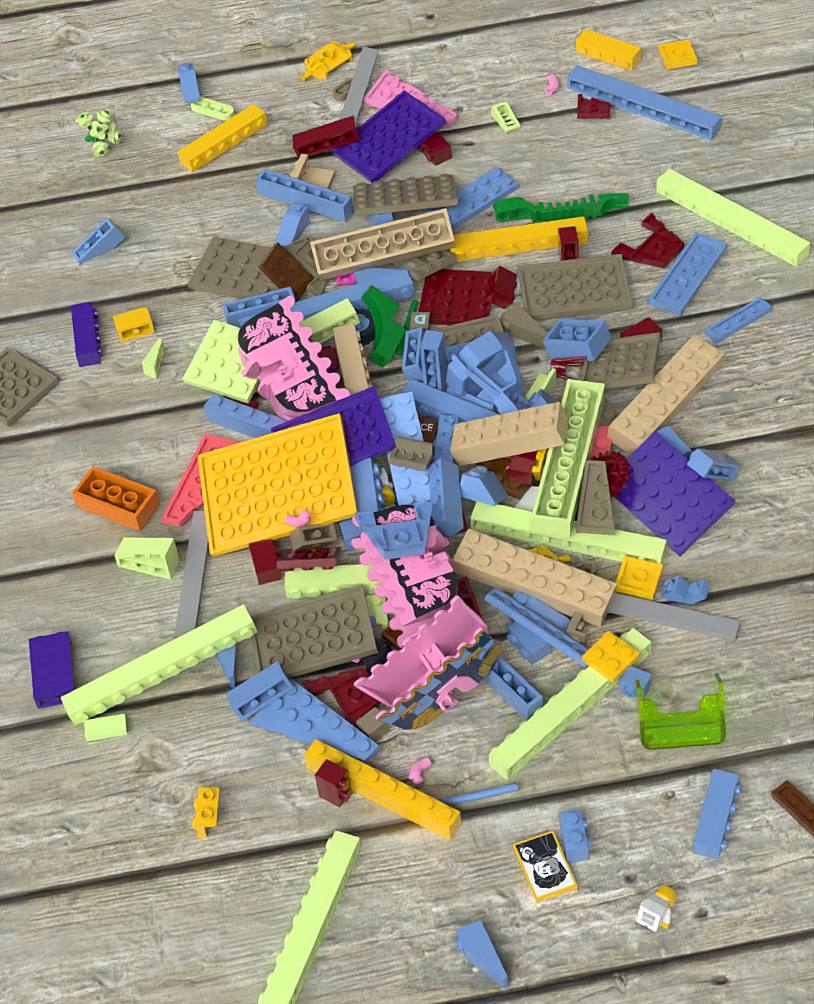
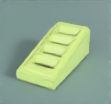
M507 101L492 106V116L506 133L521 128Z
M160 338L142 361L144 374L156 378L165 352L163 340Z

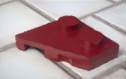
M578 94L577 119L610 118V103L593 97L589 100L583 98V94Z

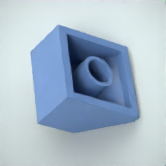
M476 466L462 474L460 493L463 498L495 506L507 499L508 495L494 472L488 471V468L484 466Z

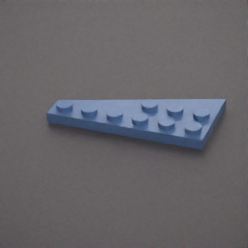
M290 679L294 687L292 690L263 707L249 721V724L253 727H261L268 732H276L285 735L286 738L310 746L317 739L364 764H367L380 750L378 744L293 679Z

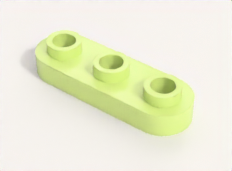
M200 97V101L190 102L191 109L194 112L224 121L234 116L233 107L204 97Z

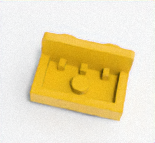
M219 787L198 788V796L194 801L196 817H193V830L197 831L198 838H207L208 827L217 826Z

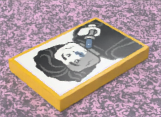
M554 831L512 844L514 853L536 903L578 889V885Z

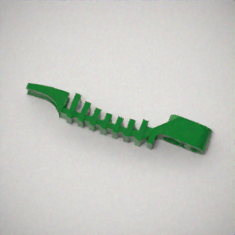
M628 193L598 195L599 203H596L594 195L591 194L589 195V204H587L586 198H581V205L578 204L577 200H573V206H570L568 201L565 202V207H561V203L558 202L556 203V208H553L552 202L547 203V209H544L543 202H538L539 205L535 206L525 201L522 197H513L495 201L493 209L496 220L499 222L531 219L534 224L537 221L542 223L577 217H585L586 220L588 217H592V219L597 218V216L602 217L607 211L612 209L629 208Z

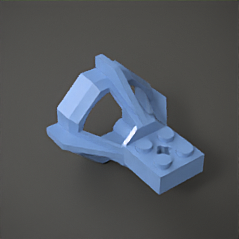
M489 331L468 343L459 354L454 353L451 356L453 361L448 365L446 383L449 385L447 392L482 408L498 410L500 414L528 409L529 402L521 394L524 388V381L515 359L516 349L514 342L506 333ZM495 355V357L483 369H480L478 367L484 361Z

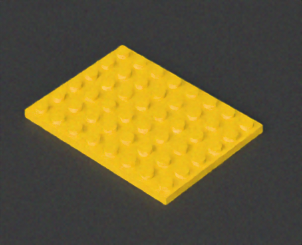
M340 413L197 455L209 549L212 557L247 548L249 543L267 539L275 540L289 536L297 527L286 525L285 519L287 515L300 516L302 510L308 511L311 514L310 522L307 525H327L355 517V513H358L343 420Z

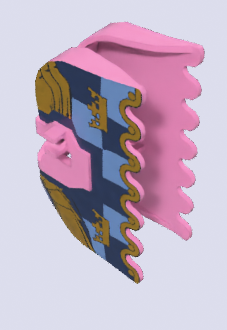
M455 596L451 600V608L449 610H440L435 614V621L432 624L426 623L421 625L417 637L406 638L402 643L404 646L402 650L391 651L387 655L388 661L385 664L373 666L370 677H362L354 683V686L383 704L393 707L389 711L384 710L378 713L375 717L377 720L404 730H415L435 720L443 712H447L449 706L453 707L459 702L453 691L455 687L462 692L476 688L498 663L503 653V647L498 640H494L488 635V628L485 622L459 596Z

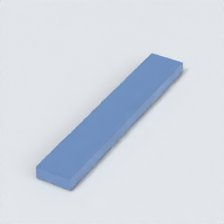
M494 587L486 595L485 601L585 668L588 666L582 661V655L589 650L588 648L497 587Z

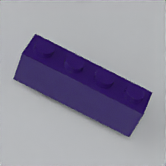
M92 302L71 305L75 352L79 367L100 364V356H103L101 345L98 346L101 343L100 333H97V331H100L98 320H95L98 318L97 308H93Z

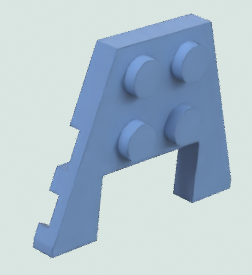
M432 502L414 504L417 520L376 525L373 510L355 513V521L385 560L422 555L426 551Z

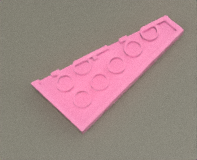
M387 70L384 71L364 97V104L382 109L405 90L444 117L447 124L443 127L450 129L457 120V113L444 105H438L436 100L425 97L423 92L408 83L404 84L400 81L399 77H393Z

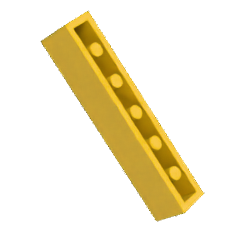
M252 104L178 151L180 164L192 173L267 126L266 112Z

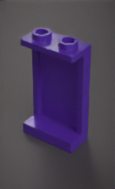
M68 631L29 639L33 698L38 709L63 704L60 697L75 690L71 654L72 641Z

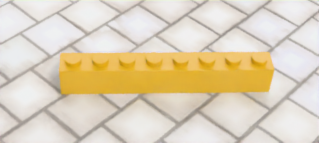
M585 217L457 234L453 235L455 247L450 248L449 251L456 255L457 262L558 248V228L571 226L576 227L579 244L588 243V229Z
M317 739L314 740L304 754L308 769L317 772L326 759L348 770L351 791L449 841L452 840L462 825L460 811Z

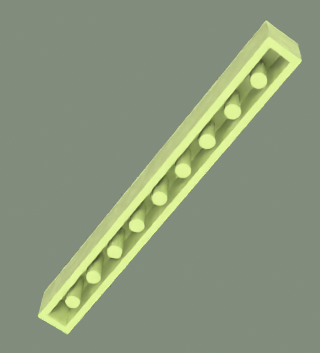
M669 168L657 179L656 192L740 236L772 255L783 259L787 263L797 267L809 255L810 242Z
M476 502L470 517L471 530L623 562L625 556L662 564L666 553L667 540L659 537L645 536L620 529H615L616 535L576 533L577 521H574L570 538L532 533V512L497 504L492 506Z
M243 604L60 698L74 725L83 723L84 720L103 713L116 704H121L126 699L138 695L154 685L160 684L163 680L175 676L209 657H213L216 653L230 648L244 639L250 638L258 631Z
M634 628L628 633L625 632L621 635L620 639L640 652V658L632 667H636L651 654V641ZM590 666L586 670H581L572 682L565 684L561 692L553 695L545 706L538 708L529 720L523 721L514 733L508 734L504 742L499 746H495L490 751L489 766L508 781L614 687L618 680L613 684Z
M335 830L333 837L328 839L326 844L327 851L319 859L318 871L316 875L313 874L311 877L308 894L305 893L302 898V908L294 916L292 931L288 932L285 937V947L277 955V965L274 972L271 971L267 979L268 986L265 992H261L258 1004L296 1003L360 853L361 843L359 837Z

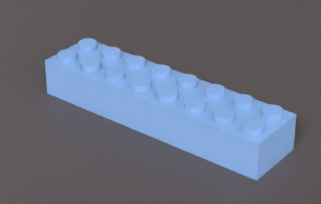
M412 392L380 398L394 441L396 436L423 441ZM392 451L387 452L388 462ZM389 464L398 505L407 504L414 506V504L431 502L428 468L425 472Z

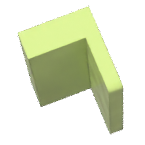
M552 368L549 375L539 373L525 397L528 402L532 394L538 393L540 389H543L550 395L556 385V369Z

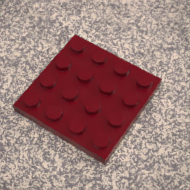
M441 269L426 276L418 312H430V322L432 325L450 326L489 317L492 303L486 301V295L492 272Z

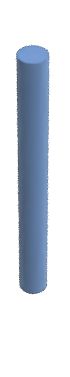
M513 783L439 799L438 801L452 806L518 791V785Z

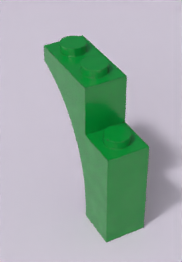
M370 285L361 296V299L365 302L372 315L375 325V341L368 359L383 368L391 360L406 329L392 320L400 304L382 293L378 288Z

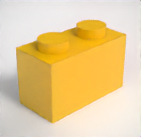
M147 307L113 316L120 342L155 333Z

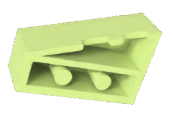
M124 537L115 553L118 567L166 579L172 578L180 562L174 538Z

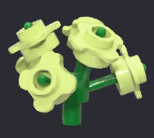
M104 109L97 111L99 123L98 121L93 122V115H90L89 112L80 114L75 120L81 127L89 129L85 141L96 142L93 145L95 157L104 156L109 153L108 143L98 139L108 138L110 143L119 144L122 137L119 128H117L114 122H111L113 120L111 113Z

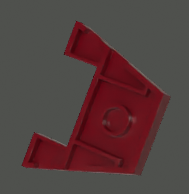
M650 213L642 221V227L653 233L637 249H633L620 242L611 251V255L622 254V259L665 268L684 249L685 243L672 231H668L665 228V224L662 221H658L653 213Z
M364 667L339 672L336 676H321L318 680L309 681L308 679L302 681L304 688L315 697L330 690L345 716L344 719L355 728L357 727V720L382 703L354 686L358 679L369 677Z

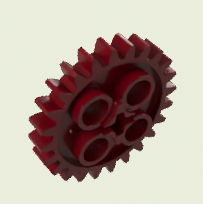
M607 450L604 455L600 452L598 458L593 456V461H605L610 499L612 501L611 497L617 498V492H622L623 489L621 487L627 485L625 480L630 478L628 473L631 470L628 468L630 466L627 462L628 460L619 452L616 453L614 450L611 453Z

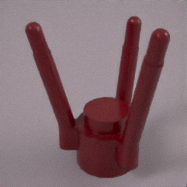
M578 356L552 359L550 371L552 368L556 369V378L577 380L562 373H566L567 367L584 366V363L571 361L586 360L587 357Z

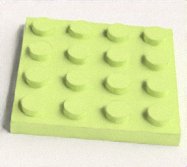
M213 320L183 377L184 383L249 403L260 381L257 378L252 380L247 376L243 377L241 374L245 366L242 364L238 354V333L240 328Z

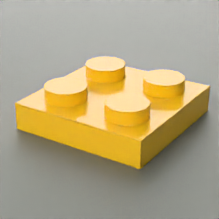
M689 39L658 45V52L666 70L697 65V57Z
M625 556L615 582L617 583L616 592L653 600L663 571V564Z
M609 630L582 655V661L613 684L640 658L639 651Z

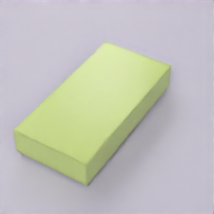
M125 714L84 720L86 741L128 735Z

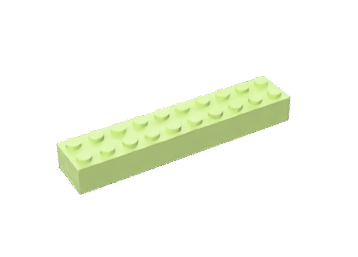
M567 380L561 403L568 416L565 445L549 448L531 515L532 533L566 538L571 536L581 496L585 462L590 460L604 403L605 384Z

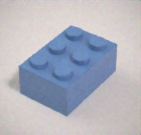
M560 318L542 341L549 358L586 356V360L595 361L612 337L605 321Z

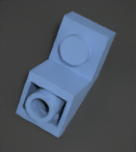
M676 576L664 582L661 598L694 604L706 599L710 583L704 578L689 584L682 577Z

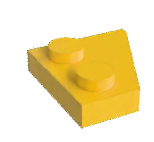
M549 448L538 450L537 463L532 468L536 481H541Z

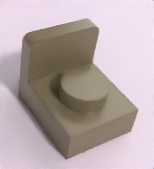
M574 612L566 634L583 646H586L587 634L583 633L585 622H583L582 613Z

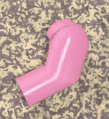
M555 74L547 76L546 80H549L548 83L550 85L545 89V92L548 95H552L560 86L558 77Z
M302 510L298 517L287 515L285 524L294 527L306 526L310 522L311 514L308 511Z
M427 756L413 764L410 768L408 777L414 785L423 781V777L420 775L421 772L432 765Z

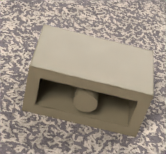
M334 523L300 526L290 533L293 551L326 547L337 541Z

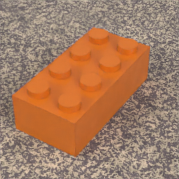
M94 466L90 468L72 492L76 507L137 531H141L160 505L155 489Z

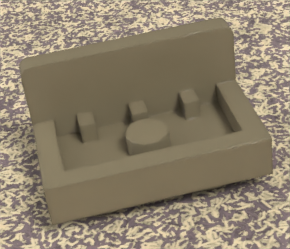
M396 436V448L393 449L389 457V464L426 472L432 460L433 444Z

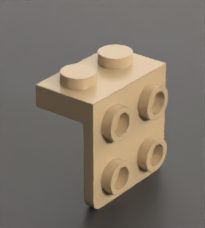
M301 154L299 160L295 163V169L291 172L290 177L328 189L333 179L334 171L309 167L308 155Z

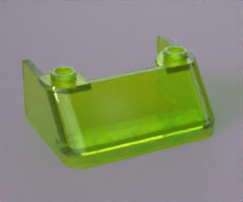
M714 674L715 694H707L700 699L699 711L658 714L655 702L650 699H643L639 680H634L636 712L642 745L646 749L655 750L718 745L722 743L726 737L723 682L719 674Z

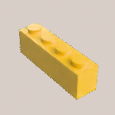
M584 29L576 39V53L631 71L641 61L642 47Z

